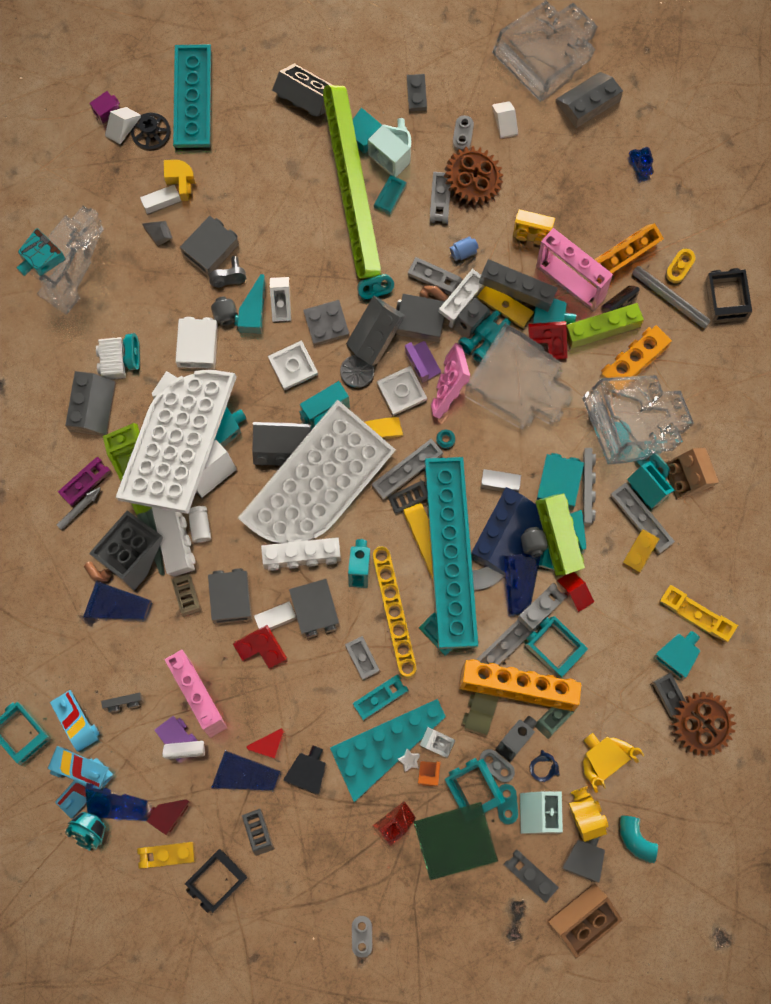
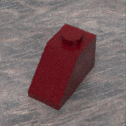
M184 799L159 804L156 808L152 807L147 814L149 819L146 822L169 836L191 802Z

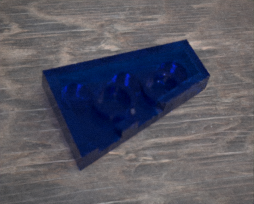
M525 553L505 555L509 614L522 613L532 603L540 557H531V555Z
M96 581L83 618L145 619L152 600Z
M225 750L211 788L275 790L281 771Z
M86 783L87 813L94 814L99 818L147 821V800L126 794L119 796L112 794L109 789L104 788L102 791L93 788V784Z

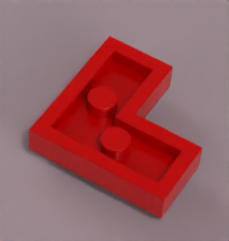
M566 321L528 324L529 344L548 343L549 360L568 358Z
M268 625L233 643L242 661L259 652L268 668H271L287 658Z

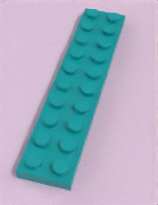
M463 457L425 458L438 649L478 647Z

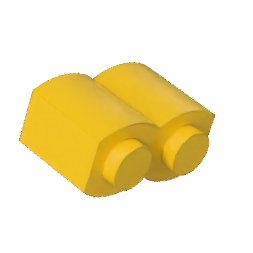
M589 796L569 803L572 817L584 842L607 834L606 828L609 825L605 815L601 816L600 814L602 810L598 800L594 801L593 797Z

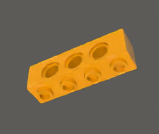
M655 223L649 224L594 260L613 273L664 238Z
M657 325L652 329L650 327L646 329L639 341L634 340L628 346V351L619 353L612 365L607 364L601 370L600 380L615 395L669 348L672 340ZM644 344H650L653 349H646ZM630 356H637L639 361H632ZM623 368L626 373L620 374L616 369Z

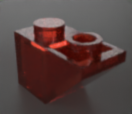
M402 802L376 822L373 827L383 842L390 846L406 834L416 817L408 805Z

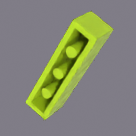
M638 303L566 325L567 341L570 349L640 328L644 319Z
M556 494L535 501L543 531L546 534L555 574L566 575L584 569V558L580 552L579 540L575 534L574 522L570 516L568 500L565 494Z

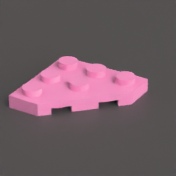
M458 343L454 344L445 357L444 364L446 366L444 374H440L436 387L438 389L437 399L433 398L431 403L433 416L439 419L448 411L451 402L458 397L461 388L470 379L463 347Z

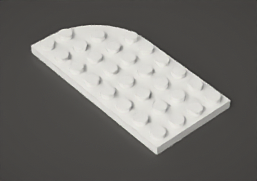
M217 370L194 371V374L176 378L169 383L170 386L162 393L159 392L147 411L116 495L118 501L189 513L236 380L235 373Z
M337 400L241 513L238 519L259 536L272 542L290 543L317 538L338 520L396 449Z

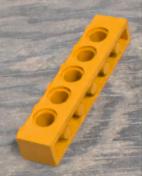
M471 659L466 660L462 667L459 689L574 712L580 703L581 683L576 682L574 679H559L554 675L544 676L534 671L524 672L514 667L504 668L499 667L498 664H484L478 660ZM478 674H483L486 679H481ZM498 678L504 679L505 683H501ZM517 681L522 682L525 687L519 686ZM536 685L541 686L544 691L537 689ZM555 689L561 690L563 694H558Z

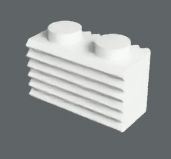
M122 338L99 339V345L96 346V355L100 357V363H97L98 375L101 374L102 377L108 379L126 378Z

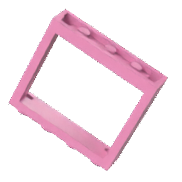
M554 228L541 241L536 267L594 312L606 298L613 274ZM553 253H555L558 257H560L562 260H564V261H565L567 264H569L572 268H574V269H575L576 271H578L581 275H583L585 278H587L590 282H592L595 286H597V288H595V287H594L592 284H590L587 280H585V279H584L583 277H581L578 273H576V272H575L574 270H572L569 266H567L564 262H562L560 259H558L555 255H553ZM545 261L548 263L546 267L542 265ZM598 277L602 279L601 284L596 281Z
M180 650L164 659L204 732L211 738L227 729L226 724L185 652Z

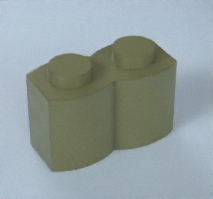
M477 692L475 695L471 694L468 702L471 709L469 713L465 712L462 724L465 725L464 730L487 737L499 697Z

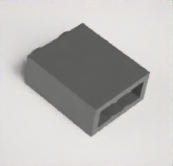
M211 216L180 246L181 253L208 276L239 245L237 234L231 229L227 230L224 228V224L219 219H213Z
M403 294L402 300L398 299L396 310L406 316L395 335L439 343L445 317L438 311L445 301Z
M238 568L228 573L218 570L213 571V574H209L208 582L213 624L252 620L247 571Z
M327 579L289 589L302 637L312 638L321 631L329 633L337 630L336 627L340 625Z

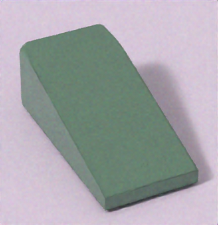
M551 707L537 721L535 727L549 739L574 712Z

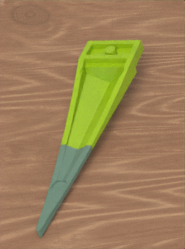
M135 423L103 436L106 453L120 481L123 479L140 433L138 424ZM131 503L137 518L157 532L152 507ZM159 546L154 560L160 575H164L161 547Z

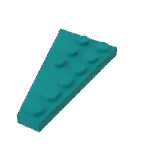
M438 699L330 747L354 803L399 762L398 759L405 755L406 749L410 751L423 739L428 727L434 729L446 718Z

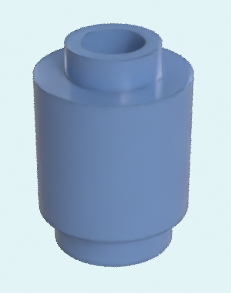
M467 237L453 243V246L450 247V252L455 261H461L477 254L476 249H479L475 239Z

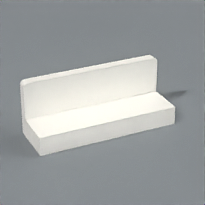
M474 269L468 273L439 308L438 312L450 320L449 326L451 328L455 325L458 315L474 298H477L484 288V285L479 283L481 274Z

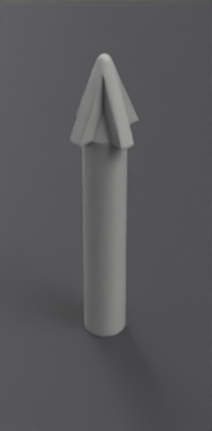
M101 487L86 493L87 496L57 526L63 530L89 503L95 501Z

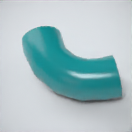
M622 815L620 818V835L626 848L635 857L649 863H655L658 844L649 842L642 837L640 832L641 819Z

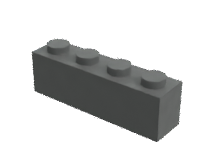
M489 259L479 280V283L547 312L558 289L555 286Z

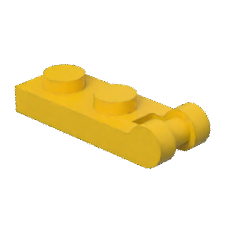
M193 842L137 848V855H140L139 869L195 862ZM153 853L154 861H148V854Z

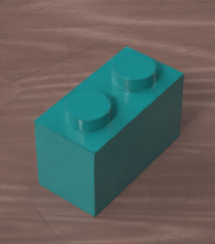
M650 461L639 467L627 479L631 487L639 493L644 503L650 506L651 509L662 503L675 491Z

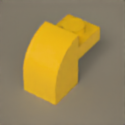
M164 160V179L166 185L179 184L181 201H189L188 194H192L191 184L195 183L191 167L181 160Z

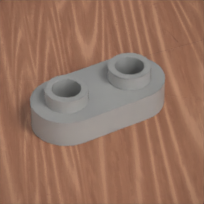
M460 116L456 120L453 147L457 151L460 149L463 152L465 147L469 149L471 146L474 122L469 116Z
M487 749L481 753L479 760L484 759L492 776L498 781L507 783L513 779L515 775L514 767L492 749ZM488 756L493 758V762L490 764L485 760ZM506 769L508 775L502 776L501 770Z
M359 916L352 922V950L356 956L361 958L367 957L372 951V923L365 916ZM360 922L366 924L364 930H359L358 924ZM360 943L366 945L365 951L358 949Z

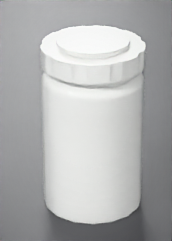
M196 506L190 508L188 514L192 542L201 543L211 540L207 507Z

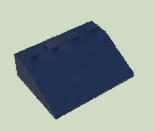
M506 487L471 552V559L522 585L536 557H531V555L524 553L521 536L528 528L538 527L540 530H543L536 504L518 492Z

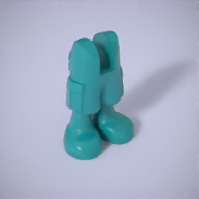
M497 310L481 322L475 329V335L472 338L462 337L458 340V344L462 345L463 351L468 355L471 354L481 340L485 341L472 353V358L481 364L488 360L487 351L490 347H496L511 323L508 318H505L500 325L495 323L501 315Z

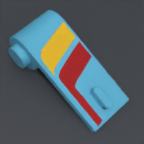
M71 690L50 702L77 752L99 740L97 736L100 733L94 724L92 726L89 724Z
M57 746L48 769L51 770L50 774L61 778L64 775L100 790L109 767Z
M92 758L90 759L94 762L104 765L98 758L94 760ZM109 769L107 771L101 788H103L114 776V774ZM74 780L55 803L72 819L98 790Z

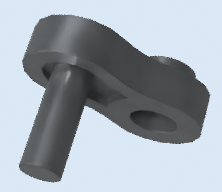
M237 256L231 257L232 268L210 272L209 283L212 286L220 288L229 284L245 282L246 271L239 267Z

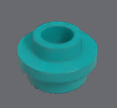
M447 429L441 430L436 437L437 444L442 448L452 447L455 443L454 433ZM443 437H448V438H449V441H448V442H444V441L442 440V438H443Z

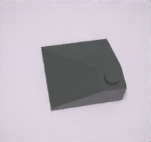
M127 510L89 554L127 586L135 590L147 576L163 537Z

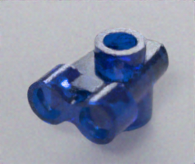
M644 147L641 150L634 149L629 152L631 161L635 163L642 177L654 173L652 166L653 157L649 147Z

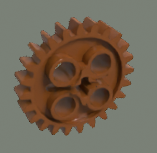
M474 146L471 147L470 151L467 147L463 149V152L458 149L456 154H452L451 159L447 161L448 165L444 168L447 171L444 177L449 178L445 184H451L448 190H454L453 196L459 195V201L465 198L466 204L470 200H472L473 205H476L478 201L481 205L485 200L489 202L491 197L494 198L501 189L499 186L503 183L500 180L503 174L499 173L502 167L496 166L499 161L492 160L494 155L487 156L488 150L482 153L481 147L477 151H475ZM464 163H468L470 167H466ZM460 179L465 180L467 184L462 183ZM477 184L482 185L484 189L479 188Z
M700 692V695L693 693V699L690 696H685L687 702L680 701L679 703L682 707H675L678 715H672L673 718L677 719L676 722L671 723L672 726H677V729L673 731L674 734H679L676 741H683L681 747L685 748L688 746L687 752L691 753L694 750V755L698 756L700 753L702 756H707L708 752L710 755H715V750L722 752L721 745L728 747L726 740H732L729 733H735V730L731 729V726L736 724V722L731 721L735 714L728 713L732 707H725L727 701H720L719 695L713 698L712 692H708L707 696L705 692ZM703 704L707 709L704 715L700 712V707ZM692 711H694L697 718L691 714ZM718 718L720 720V726L716 729L714 726V721ZM689 719H692L693 721V727L691 729H688L687 727V721ZM700 720H705L704 724L708 728L702 727L703 723ZM710 730H712V731H714V732L716 733V736H715V737H714V735L712 734V732H711ZM703 733H706L707 735V741L705 743L701 741V735Z

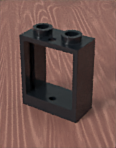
M733 268L729 271L714 270L708 273L706 286L712 322L749 318L752 313V305L746 269ZM738 281L742 305L717 308L713 283Z
M218 849L185 883L188 887L186 891L192 898L197 896L202 901L200 906L207 913L210 911L216 913L249 877L221 849ZM219 859L238 881L213 905L194 884Z

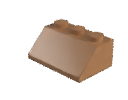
M594 883L548 921V923L577 959L623 921L608 896Z

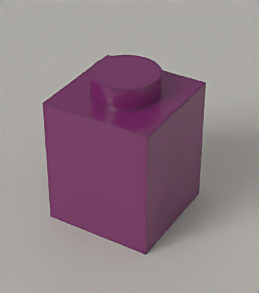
M106 91L89 104L93 113L104 124L109 120L110 111L118 110L120 103L115 95L111 96Z

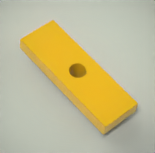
M484 286L477 296L479 301L493 310H497L501 315L523 329L534 315L532 310L515 299L487 286Z

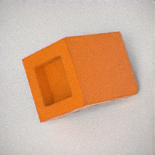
M436 761V763L420 762L418 785L438 787L439 761Z

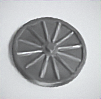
M352 355L346 358L341 365V378L351 387H364L373 379L374 367L358 356Z

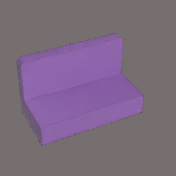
M425 341L414 346L412 342L405 345V353L421 383L441 374V370Z

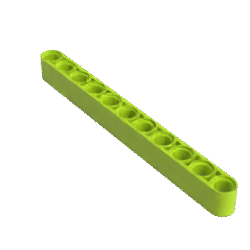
M326 85L323 90V99L356 273L359 278H371L380 275L381 267L348 94L344 86Z

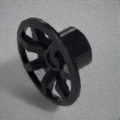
M158 113L142 114L138 120L139 124L136 123L131 130L132 139L135 144L143 149H157L168 140L170 125L166 118ZM161 121H164L167 128H160L158 125ZM135 127L141 130L140 134L136 137L134 134ZM167 132L163 140L157 135V133ZM145 136L146 145L139 143L137 140ZM151 138L158 142L157 145L149 146Z

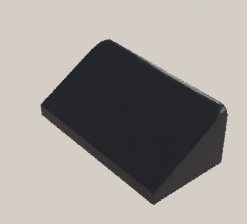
M627 286L602 305L601 309L606 313L626 306L638 296L640 288Z

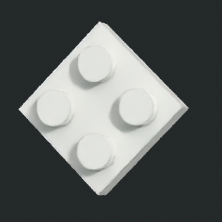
M302 340L268 356L284 391L318 375Z
M411 366L377 381V385L393 416L427 401V397Z

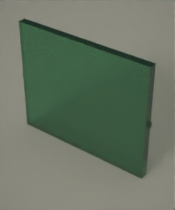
M481 802L414 821L430 880L498 861L490 834L491 830L488 827Z

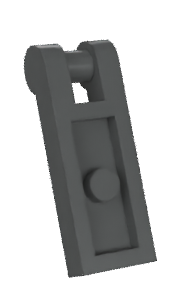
M516 849L513 853L514 856L503 865L546 903L559 887ZM519 861L524 864L520 870L515 867Z

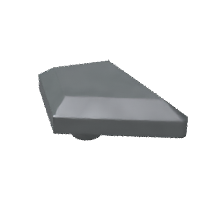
M166 221L142 224L157 246L172 239Z

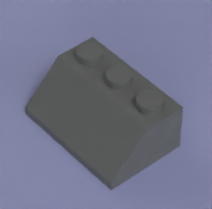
M294 63L279 71L272 91L277 93L280 98L291 101L294 106L307 110L310 115L320 116L326 112L323 99L324 87L332 84Z
M599 72L558 97L555 101L575 128H578L620 102L623 90L613 77Z
M373 296L346 344L356 356L370 365H375L380 361L406 315L378 297Z
M75 371L65 424L69 432L107 435L115 381L94 373Z
M253 422V464L282 466L311 432V424Z

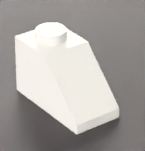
M289 277L270 278L272 321H291Z

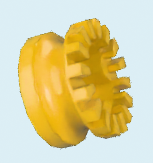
M588 786L580 788V791L577 789L571 792V795L573 794L575 797L573 799L574 802L591 796L587 792Z

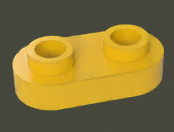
M682 249L678 252L666 272V277L670 282L679 283L684 279L695 261V254L692 250ZM682 258H686L688 262H683ZM675 272L678 274V276L675 277L672 275V273Z

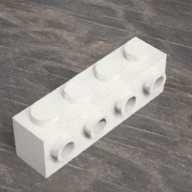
M152 507L157 533L163 537L160 547L166 573L175 577L194 571L195 557L190 550L191 539L186 533V519L181 512Z
M339 538L261 546L264 569L270 571L278 570L281 567L292 569L298 568L300 565L310 567L317 566L319 563L336 564L338 561H341Z

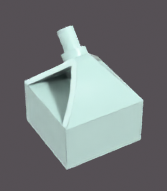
M404 118L397 119V128L382 125L368 139V155L395 177L410 164L411 136L407 127H405Z

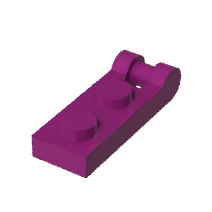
M96 457L64 485L58 493L72 507L103 478H106L111 473V470L102 464V460L99 457ZM94 469L99 471L96 475L92 473Z

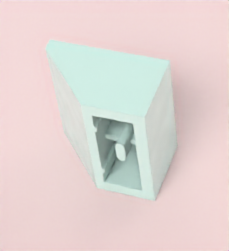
M562 792L520 793L521 834L563 833Z

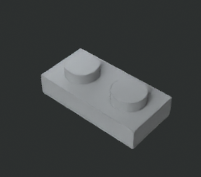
M363 636L345 644L362 680L380 672Z

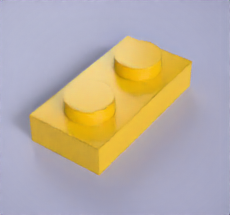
M642 529L623 563L641 572L660 538Z

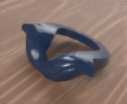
M541 750V755L531 761L530 773L535 780L545 782L555 775L560 776L558 763L551 754L544 752V750ZM551 760L553 765L546 777H538L534 773V765L537 762Z

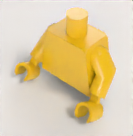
M592 733L584 739L591 749L584 755V775L593 785L595 793H598L597 786L599 785L603 786L604 789L606 788L604 780L631 760L630 756L636 763L639 762L636 758L638 754L644 757L640 748H634L627 742L614 737H606L599 742Z

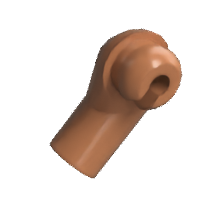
M425 285L419 293L421 297L428 298L430 295L440 301H445L448 297L437 286Z
M87 562L84 565L92 580L105 583L112 576L111 571L108 569H103L102 572L98 571L92 562Z

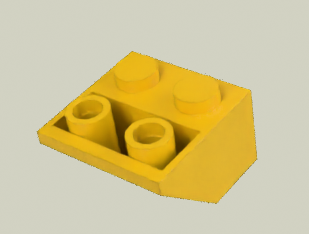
M519 209L515 220L513 237L520 241L529 240L537 245H541V241L553 229L555 218Z

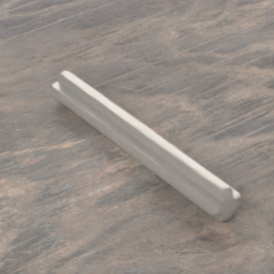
M637 266L632 274L699 326L702 328L708 326L710 323L708 317L642 267Z

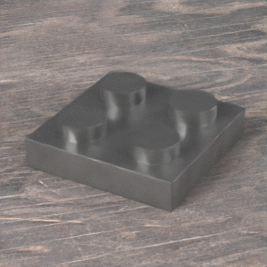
M339 300L303 310L314 346L350 336Z

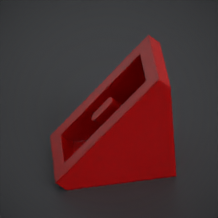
M575 572L566 574L556 581L578 613L594 603L586 582Z
M281 728L246 747L249 752L276 760L285 733Z

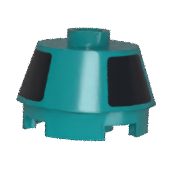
M82 812L68 823L65 834L68 838L72 835L78 841L76 843L78 846L89 851L92 847L96 850L98 846L102 845L106 826L96 815Z

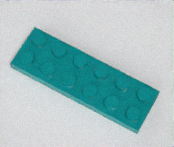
M211 44L175 45L174 148L210 147Z

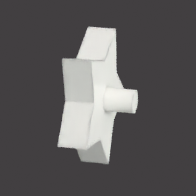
M406 749L405 755L398 759L403 763L405 772L410 768H419L417 760L420 754L411 753Z

